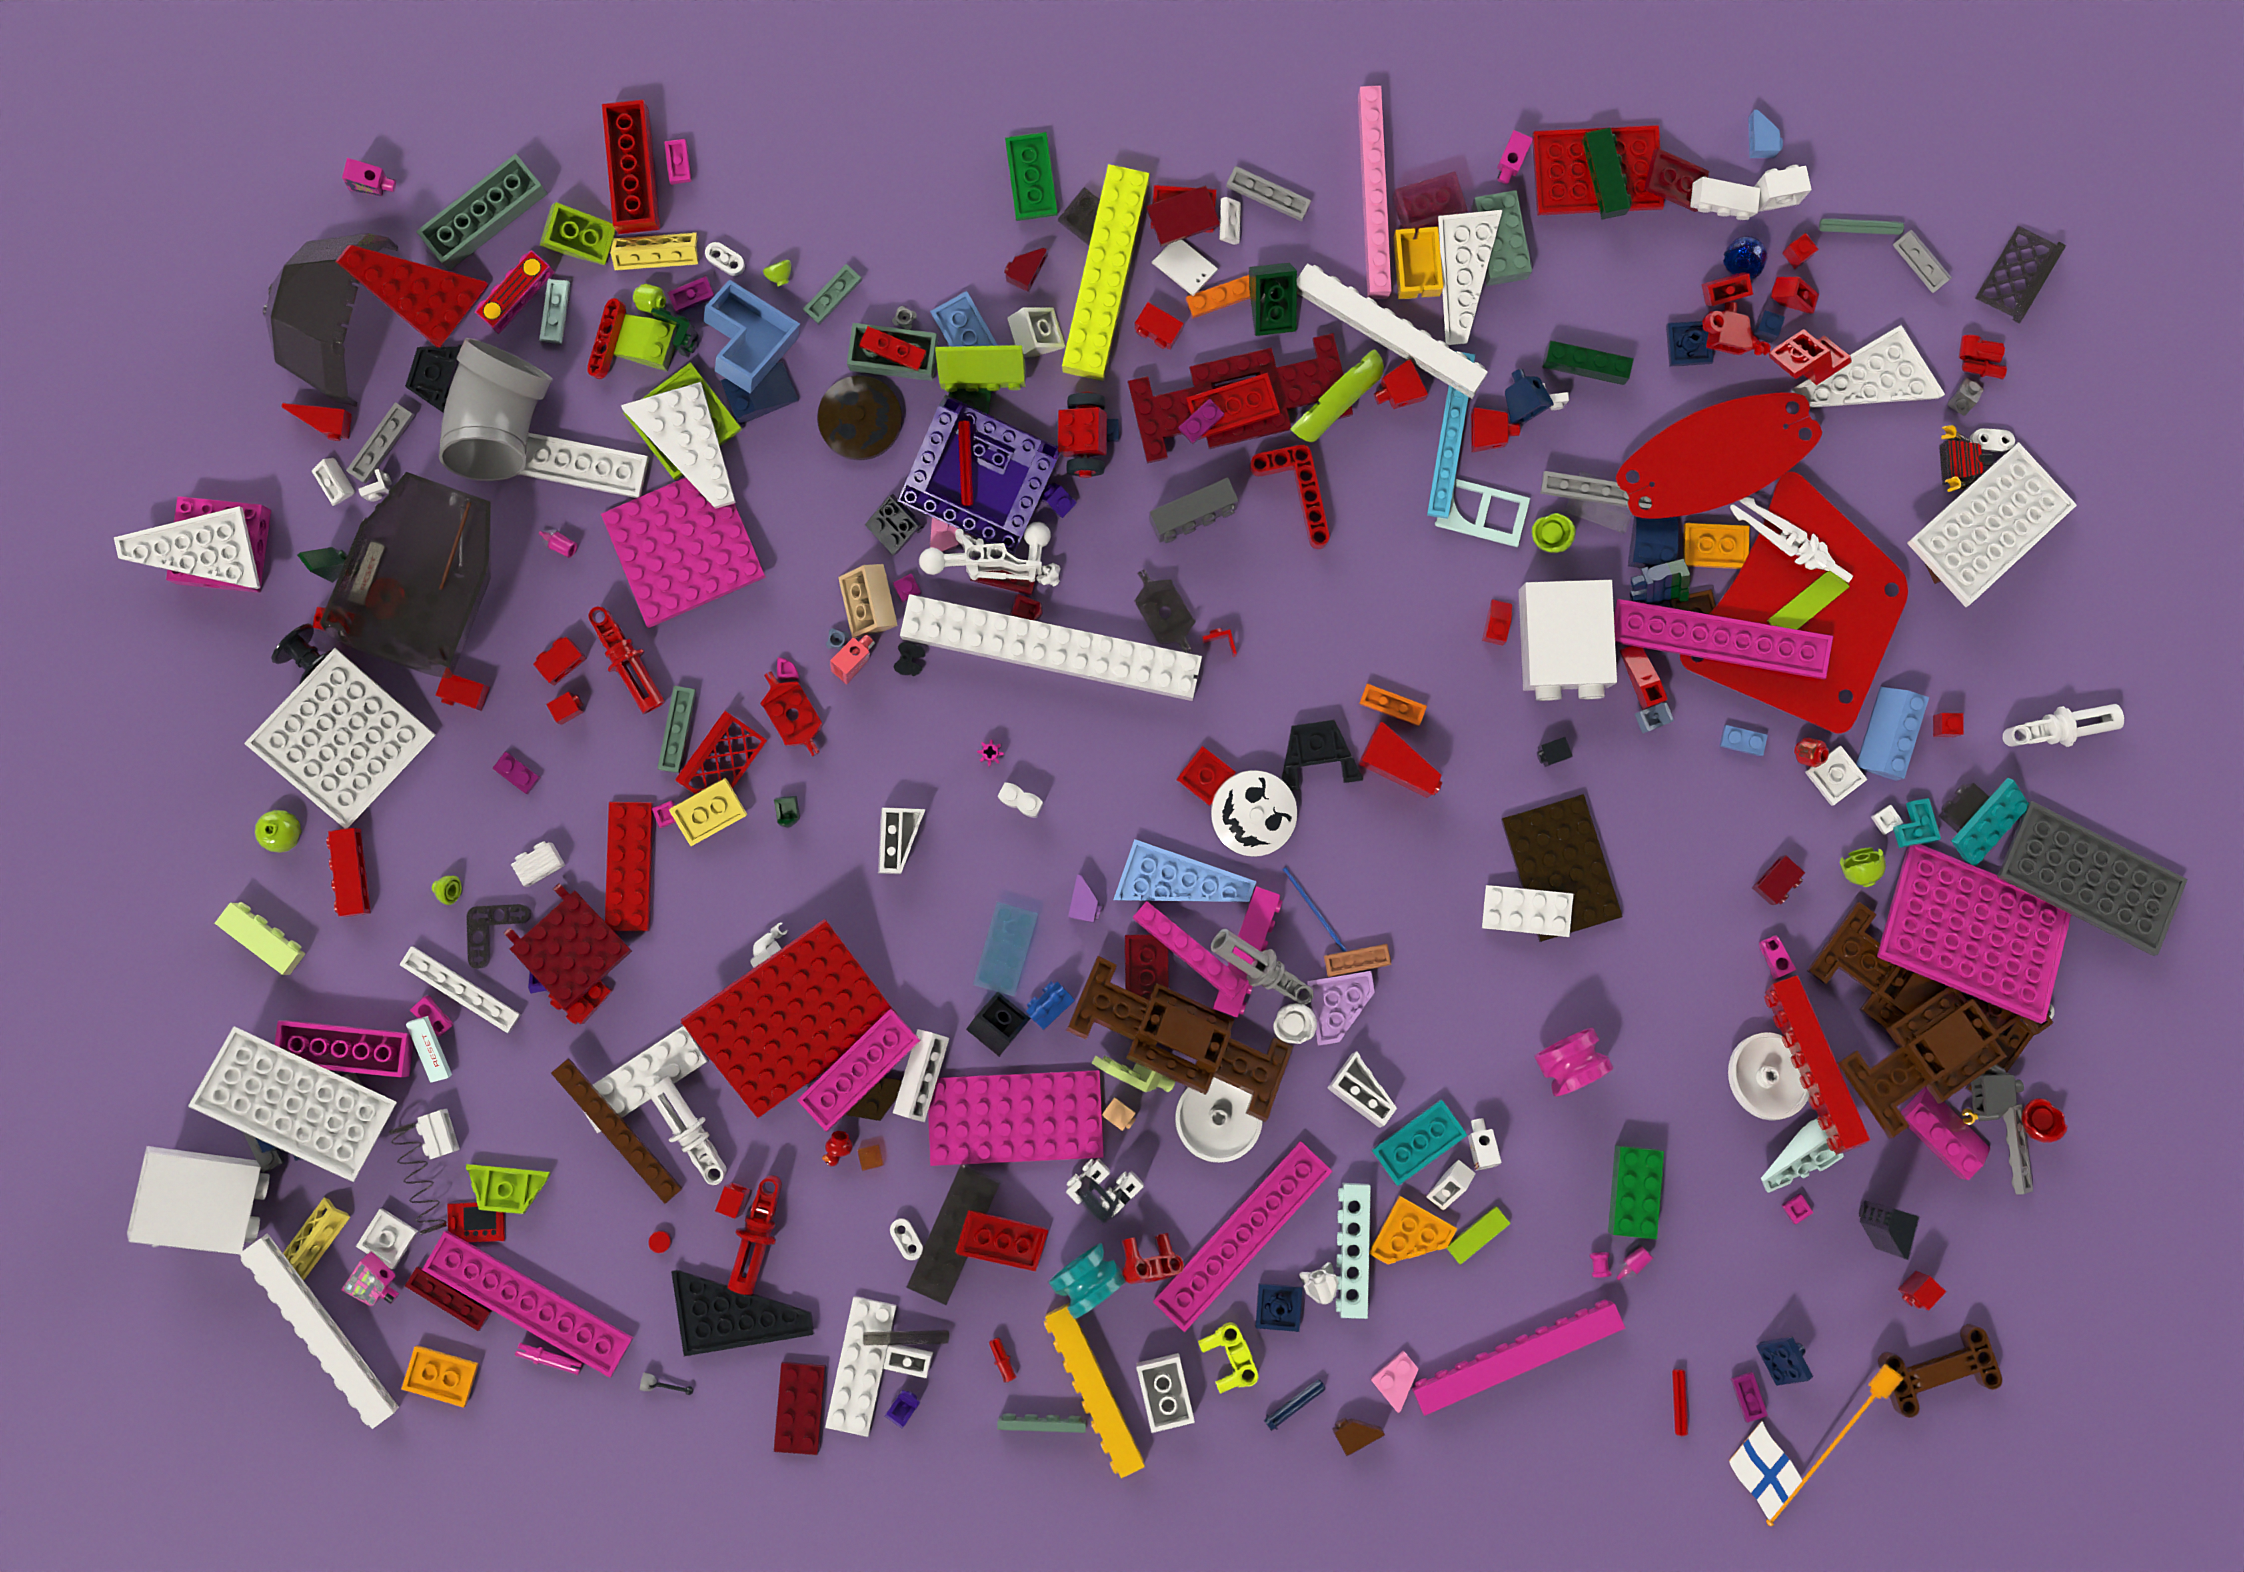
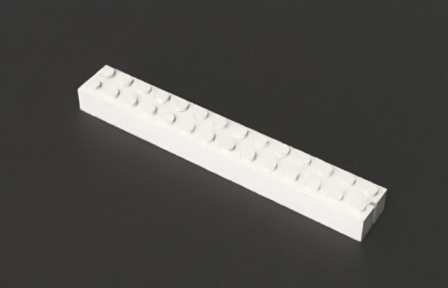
M910 594L900 633L902 640L1193 701L1197 679L1194 678H1198L1202 656Z

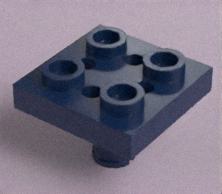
M1702 321L1668 323L1666 325L1669 367L1704 365L1714 362L1713 350L1706 348L1709 332L1704 331Z
M1258 1283L1255 1328L1299 1332L1302 1287ZM1278 1293H1281V1294H1282V1296H1281V1295H1278V1297L1281 1298V1299H1277L1276 1295H1277Z
M1793 1337L1764 1341L1756 1346L1776 1386L1805 1382L1813 1378L1803 1358V1355L1806 1353L1805 1348L1802 1344L1796 1343Z

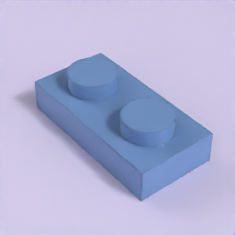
M1725 725L1719 746L1763 756L1768 735Z

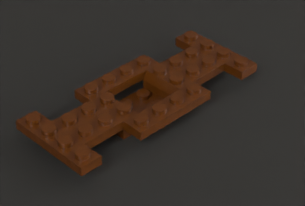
M1856 902L1807 971L1822 983L1827 984L1838 968L1872 992L1859 1010L1884 1029H1887L1905 1016L1893 1006L1908 1014L1946 988L1947 985L1878 958L1877 954L1880 943L1865 933V930L1877 914L1861 902ZM1964 996V997L1966 998V1000H1968V999L1971 998L1972 996ZM2020 1020L2011 1025L2004 1035L2000 1033L1999 1037L1995 1039L2007 1056L1996 1065L2003 1067L2006 1073L2034 1036L2027 1025ZM1969 1083L1965 1089L1972 1093L1971 1083Z
M1097 956L1066 1031L1086 1040L1094 1022L1133 1040L1126 1057L1127 1059L1205 1095L1209 1091L1213 1077L1252 1095L1246 1114L1263 1122L1268 1120L1293 1049L1292 1045L1274 1037L1270 1042L1267 1054L1255 1050L1230 1038L1234 1018L1158 983L1154 986L1150 999L1147 1000L1111 983L1117 964ZM1161 1043L1195 1059L1196 1063L1194 1064L1161 1049L1156 1044Z
M1947 986L1886 1029L1899 1047L1871 1068H1869L1858 1050L1852 1052L1837 1064L1888 1138L1891 1139L1910 1126L1897 1106L1925 1086L1938 1104L1943 1103L2007 1057L1995 1039L1999 1037L2001 1032L2021 1018L2033 1035L2039 1034L2054 1022L2048 1014L2046 1021L2040 1024L1974 996L1966 1000L1961 991Z

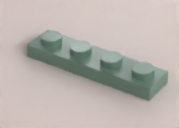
M674 686L658 770L680 773L696 695L695 689Z
M1005 1413L1003 1417L998 1418L997 1430L1085 1433L1086 1420H1083L1081 1416H1069L1068 1419H1060L1058 1415H1047V1418H1038L1036 1414L1016 1417V1414Z

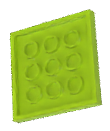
M691 362L642 398H648L701 382L719 445H723L742 430ZM623 412L672 478L676 480L683 474L635 422Z

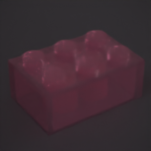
M1455 171L1397 188L1392 196L1402 229L1415 228V234L1419 228L1439 227L1438 216L1468 212Z

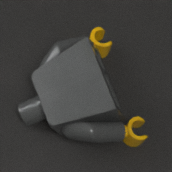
M1994 1065L1971 1082L1973 1111L1969 1108L1961 1111L1962 1115H1971L1970 1118L1963 1119L1964 1123L1971 1125L1976 1119L1979 1121L2000 1119L2009 1108L2016 1105V1093L2023 1092V1082L2020 1079L2015 1080L2014 1075L2006 1073L2003 1067Z

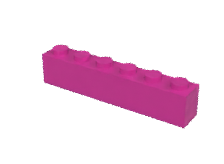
M1256 886L1238 937L1262 952L1266 950L1268 941H1265L1267 932L1272 933L1275 921L1272 920L1274 912L1279 913L1282 901L1279 900V894ZM1234 946L1232 953L1252 965L1255 959ZM1228 962L1227 967L1243 979L1246 985L1233 1000H1230L1219 990L1212 1009L1238 1018L1239 1014L1243 1015L1247 1002L1243 1001L1246 993H1251L1253 986L1248 984L1247 973Z

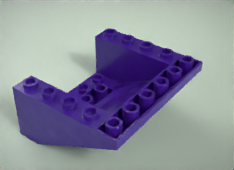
M945 395L938 405L898 501L955 528L962 529L964 532L981 538L990 544L1004 543L1006 550L1015 554L1060 454L1058 446ZM959 421L970 422L973 505L963 506L961 504Z

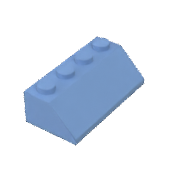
M1880 687L1857 759V767L1895 781L1904 779L1929 697L1908 690Z

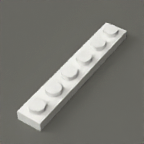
M410 947L400 963V966L506 1033L511 1032L521 1016L517 1011L415 947Z

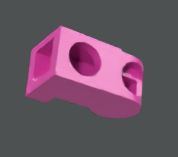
M1776 935L1759 942L1760 950L1766 958L1765 960L1771 970L1770 973L1773 980L1796 970L1782 942Z
M430 995L424 996L410 1009L418 1019L428 1016L435 1035L441 1037L453 1026V1022L436 1005Z

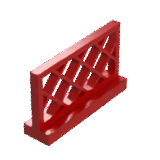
M724 711L675 781L694 794H697L699 791L708 788L705 775L718 773L720 781V772L733 770L734 780L730 783L733 789L767 740L730 713ZM733 722L741 727L742 736L729 737L728 728ZM744 729H745L746 731H748L750 734H749V735H745V734H744ZM726 732L727 738L721 739ZM755 736L761 741L756 749L747 750L745 737ZM743 738L745 751L732 753L730 740ZM728 740L730 753L717 755L716 745L718 742ZM714 749L715 756H709ZM748 752H753V754L749 758ZM745 753L747 760L745 765L735 767L733 755ZM730 755L732 768L720 770L718 757ZM715 758L717 771L705 772L703 766L705 760ZM701 767L702 773L696 774ZM741 769L738 775L736 776L735 770ZM703 775L705 788L695 789L689 785L693 777Z

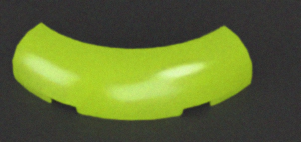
M1373 349L1363 357L1361 363L1352 367L1319 398L1318 402L1320 405L1316 403L1290 430L1305 441H1317L1355 401L1380 380L1383 375L1384 365L1379 353Z

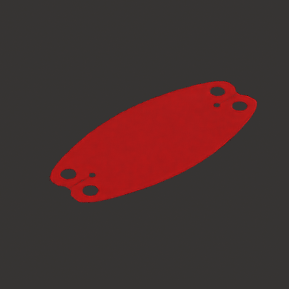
M1788 392L1769 393L1737 398L1699 410L1670 425L1631 455L1620 467L1615 479L1620 489L1627 492L1629 497L1627 504L1634 516L1652 519L1701 513L1739 501L1777 480L1800 462L1816 446L1822 436V429L1817 421L1811 419L1809 415V402L1801 394ZM1795 401L1798 403L1799 411L1796 414L1787 412L1786 405L1788 402ZM1788 424V429H1784L1783 425ZM1804 427L1809 428L1812 432V437L1806 441L1799 437V430ZM1630 470L1637 471L1640 476L1638 482H1628L1626 479L1627 472ZM1650 482H1654L1655 486H1649ZM1640 498H1650L1652 501L1651 508L1647 510L1641 509L1638 504Z

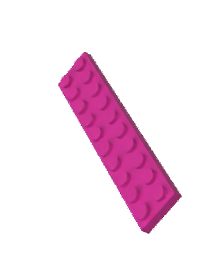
M1622 599L1616 600L1614 610L1615 643L1825 679L1827 675L1833 636Z
M1299 1141L1184 1266L1182 1273L1177 1274L1152 1302L1185 1332L1333 1171Z
M447 1230L443 1232L422 1269L609 1378L612 1377L633 1340L632 1336Z

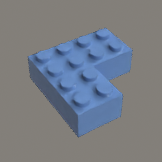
M731 280L705 306L704 322L731 339L716 356L715 372L748 393H751L798 339L800 323Z

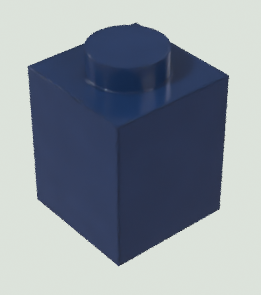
M1765 310L1757 319L1753 331L1755 337L1772 344L1779 337L1785 317Z

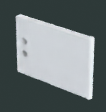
M1183 240L1168 244L1152 261L1153 265L1158 267L1192 296L1218 271V268Z

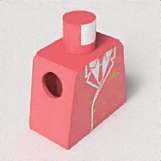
M865 635L859 642L852 638L830 660L831 672L847 685L869 660L868 650L875 642L868 635Z

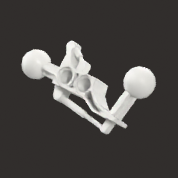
M1032 522L1028 525L1024 532V539L1030 546L1028 560H1020L1007 552L1004 543L984 544L983 539H973L972 536L965 534L962 529H957L955 531L956 540L963 546L965 553L943 554L938 548L931 547L921 553L919 564L924 572L931 575L940 573L944 567L966 565V572H968L972 580H977L979 577L1023 579L1034 582L1036 574H1042V562H1040L1042 548L1050 541L1051 532L1042 522ZM994 555L1001 556L999 559L992 558ZM976 556V557H979L980 559H978V560H972L971 558ZM1004 570L1012 574L985 571Z

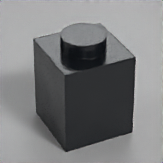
M1566 737L1537 747L1539 750L1537 751L1538 760L1545 767L1573 757Z

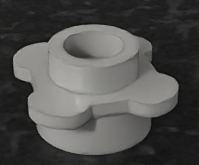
M900 306L897 309L896 317L892 320L893 324L910 330L913 320L917 318V314L915 311H910L904 306Z

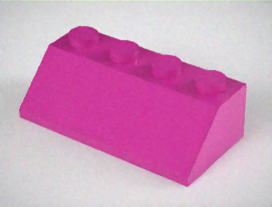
M1927 1087L1901 1111V1114L1910 1125L1908 1128L1958 1178L1969 1181L1984 1165L1991 1148L1945 1102L1938 1104Z

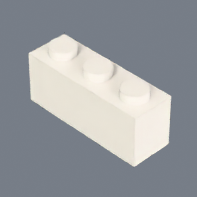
M1702 177L1693 182L1690 207L1697 208L1699 212L1706 213L1712 211L1717 212L1719 216L1732 215L1736 216L1738 220H1748L1758 213L1761 188Z

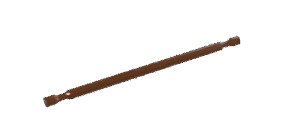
M467 502L466 510L464 511L442 577V583L439 586L440 590L444 588V583L472 504L471 502Z

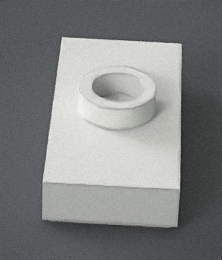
M1224 197L1221 198L1220 240L1235 245L1239 243L1241 202Z

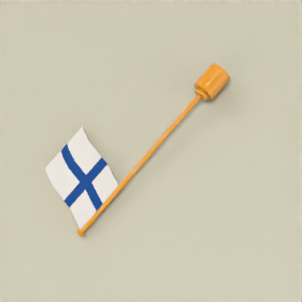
M1887 1364L1882 1366L1868 1383L1871 1387L1869 1391L1872 1395L1803 1479H1801L1789 1457L1770 1437L1763 1422L1761 1421L1729 1462L1738 1479L1757 1499L1768 1518L1766 1519L1768 1526L1774 1525L1775 1519L1876 1397L1878 1399L1882 1397L1887 1399L1903 1380L1900 1374Z

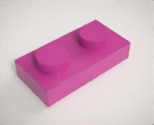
M685 139L664 141L670 184L692 182L687 141Z

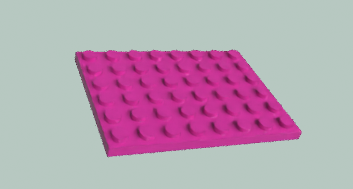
M1921 844L1908 846L1877 957L2042 1024L2046 1021L2071 914L1998 878L1993 873Z

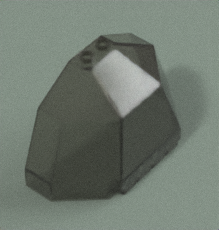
M371 233L307 241L283 266L274 282L270 284L268 302L263 308L275 363L335 402L351 406H357V402L348 396L344 360L345 348L342 345L345 341L347 328L341 326V324L349 325L353 308L346 305L347 303H355L358 287L352 285V283L360 284V282L335 261L348 245L379 252L382 248L398 250V246L390 238Z

